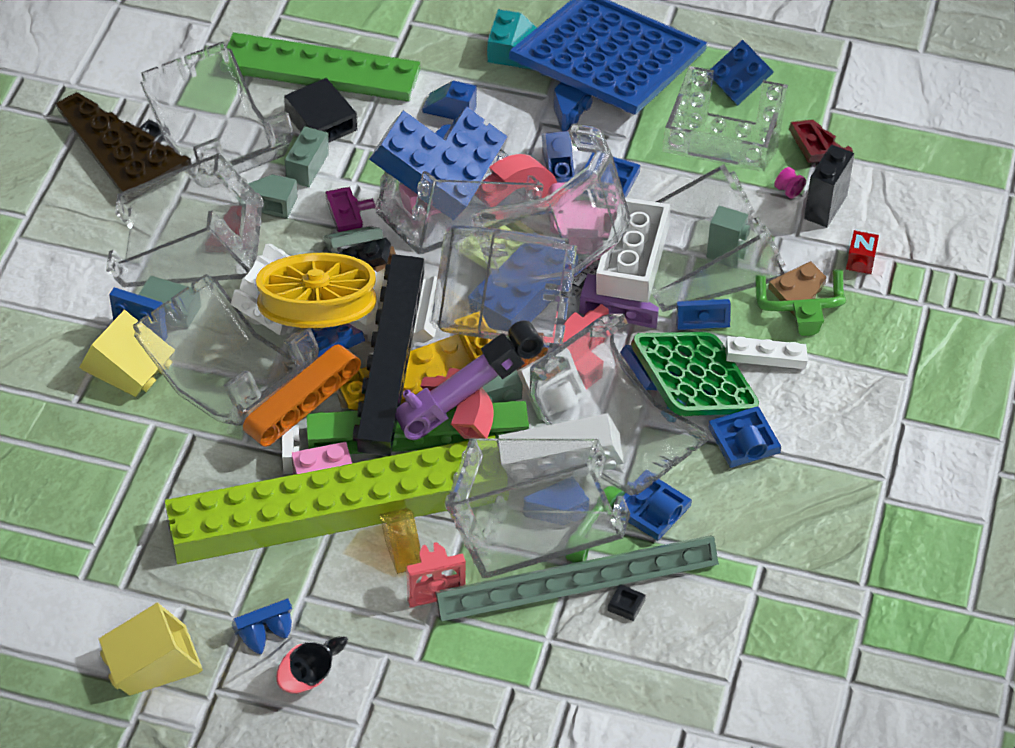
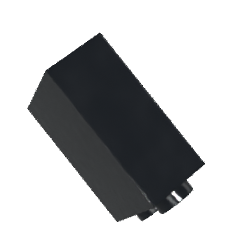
M327 77L284 95L285 114L300 132L304 126L327 132L328 143L358 130L357 112Z
M832 144L830 145L810 176L804 215L805 220L828 228L848 195L855 153Z

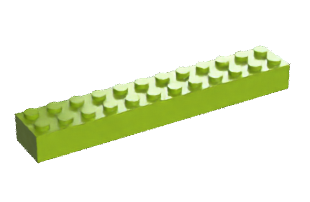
M490 436L487 439H474L166 499L165 507L178 565L508 499L509 478L507 472L502 467L501 453L495 436Z

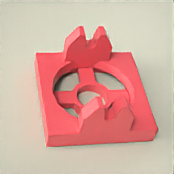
M437 542L434 543L433 552H430L426 545H422L419 553L421 563L407 566V600L410 607L437 602L435 591L464 586L466 584V561L463 553L447 557L445 548ZM453 569L457 573L446 576L442 574V571ZM420 576H422L421 581L416 583Z

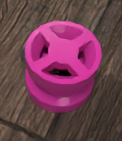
M786 167L776 177L774 186L780 191L784 190L786 196L793 199L803 191L806 185V178L802 175H796L795 170L791 167Z

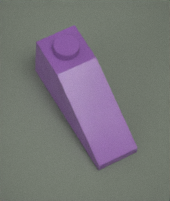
M587 273L580 296L579 314L585 315L589 310H594L600 304H603L609 309V320L657 328L659 307L651 302L647 303L596 294V275Z

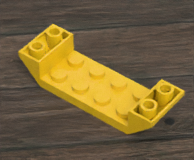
M481 312L456 320L458 334L410 351L403 392L410 390L412 393L418 394L423 390L420 385L424 377H446L449 368L461 370L483 354L481 348L492 341L494 336ZM367 367L360 368L353 378L339 388L349 409L358 411L359 401H364L365 394H362L364 377L369 378L370 371L367 370ZM402 394L401 404H403L404 402H406L405 398L403 397V394Z

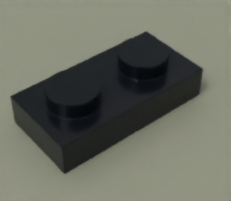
M385 237L343 249L342 254L360 259L373 268L387 264L391 243Z

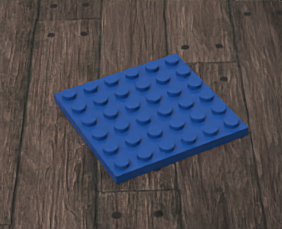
M570 0L510 50L509 59L518 62L522 66L536 70L542 75H547L563 84L572 86L585 94L601 99L605 103L619 107L625 112L636 115L706 51L707 42L610 0Z

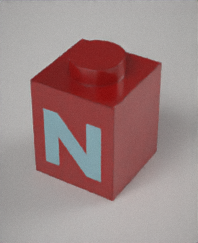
M853 231L846 270L872 274L879 235Z

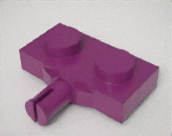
M350 186L325 191L326 201L337 232L362 228L361 211L375 209L373 198L358 201L353 195Z

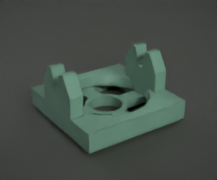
M367 226L324 235L323 240L324 245L327 246L328 253L338 254V247L383 238L382 229L378 227Z

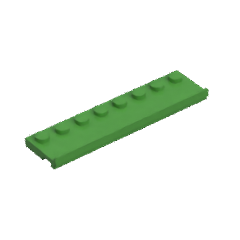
M235 32L232 33L222 61L219 63L220 72L300 85H310L327 77L338 91L410 102L411 92L415 87L421 69L419 61Z

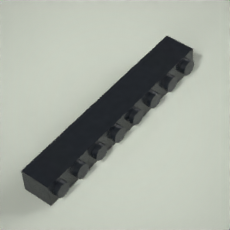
M392 254L391 264H386L384 280H387L386 287H381L380 302H383L382 309H377L375 324L379 325L378 332L373 331L371 347L374 348L373 355L369 354L367 359V370L370 373L369 378L364 377L362 394H365L364 401H359L357 417H360L361 420L360 425L355 424L353 431V441H357L358 452L384 456H391L397 426L396 412L397 408L401 405L425 274V261L421 257Z

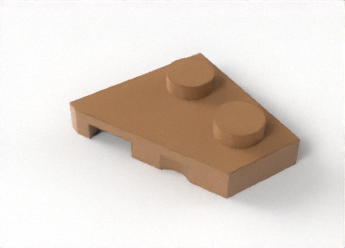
M809 261L769 281L768 289L780 301L815 299L816 294L826 284L827 277L812 261Z

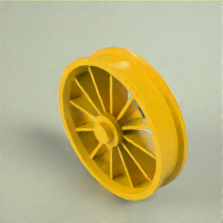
M305 253L281 258L266 265L257 274L256 286L260 292L257 298V306L263 316L286 326L313 328L314 331H321L325 327L347 324L366 316L375 307L376 293L373 289L376 282L375 271L369 264L360 259L336 253Z

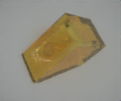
M408 508L379 514L385 542L396 573L407 572V566L421 563L419 559L421 547L413 512Z

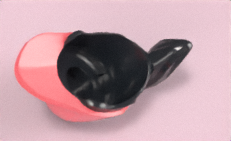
M334 637L327 640L324 644L306 642L293 647L283 657L276 675L278 686L289 693H301L321 684L331 669L332 656L339 654L345 648L348 637Z

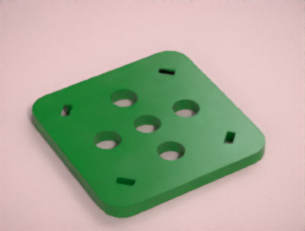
M709 332L638 333L632 339L631 347L666 405L675 414L680 416L729 415L759 406L757 396L736 363L726 361V348L714 334ZM679 352H683L687 355V357L681 355ZM669 371L674 372L677 376L672 375ZM691 371L698 373L699 376L693 374ZM703 390L708 391L711 395L706 394ZM676 399H679V400H681L682 402H684V403H686V404L684 405V404L678 402Z

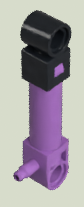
M526 320L514 323L508 331V338L504 333L498 335L481 348L482 355L432 391H429L426 387L415 395L410 390H405L403 397L406 402L397 408L396 419L406 438L417 440L424 437L448 419L446 413L497 376H500L502 379L509 376L525 364L523 359H531L541 353L544 343L533 324Z

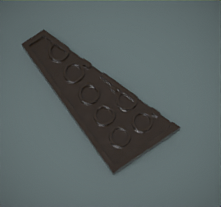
M78 92L55 103L60 114L126 201L193 165L190 157L176 153L171 146H164L156 141L154 136L128 121L123 122L118 119L116 114L99 108L97 103Z

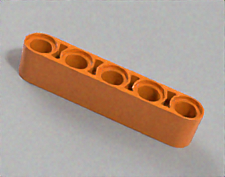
M334 345L249 414L243 423L244 432L264 447L270 446L353 378L360 369L361 360L342 345Z

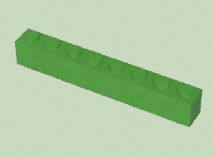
M526 401L492 403L494 415L488 437L495 436L498 445H500L499 435L529 429ZM455 406L446 413L448 416L446 421L417 440L406 438L397 421L392 452L423 450L474 439H464L451 425L457 408ZM358 411L308 414V449L346 442L349 454H364L358 452L357 441H353L355 424L360 425L361 420L360 417H357Z

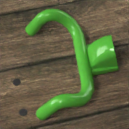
M841 269L833 270L834 297L819 299L768 301L766 296V275H755L758 307L764 311H794L798 332L802 336H812L820 331L824 323L822 309L840 307L846 303L843 270Z

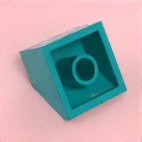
M498 9L487 41V63L533 70L509 59V53L513 47L537 27L520 12Z

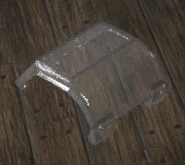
M223 41L207 47L208 56H205L203 49L185 55L186 64L183 63L181 58L162 64L163 73L159 72L158 66L141 72L143 80L140 84L166 144L174 148L176 153L191 158L193 165L184 170L189 177L202 186H211L283 157L287 153L293 138V129L287 112L283 111L264 118L255 106L231 49H226Z
M571 125L568 132L574 150L595 154L585 169L547 198L484 208L480 212H475L471 215L496 286L510 288L574 278L619 243L631 220V216L612 153L603 133L599 129L587 125Z
M465 225L448 227L443 237L431 317L433 328L440 332L493 340L501 333H504L508 338L510 327L518 321L526 320L533 324L544 343L543 347L552 348L553 343L563 345L565 325L556 323L557 319H567L570 298L561 297V291L571 292L574 270L565 269V264L575 265L577 246L568 244L569 241L566 238Z
M204 274L191 284L193 293H191L187 286L173 296L171 301L167 300L153 310L151 315L154 321H151L149 315H146L133 324L134 337L179 396L220 423L241 426L249 414L312 364L318 357L319 348L311 329L300 328L284 340L290 353L289 355L257 334L242 313L230 305L232 300L219 282L212 280L208 274Z
M607 314L596 319L530 367V396L546 425L608 413L620 434L624 464L616 465L614 469L601 470L599 468L589 470V472L629 495H639L652 485L653 481H657L669 472L672 466H677L690 456L692 451L698 450L707 443L709 436L704 428L658 404L650 393L645 390L641 382L622 360L614 343V333L627 325L628 322L624 314Z

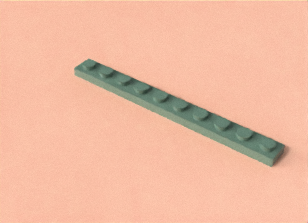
M709 535L435 591L440 620L446 621L719 565L715 537Z

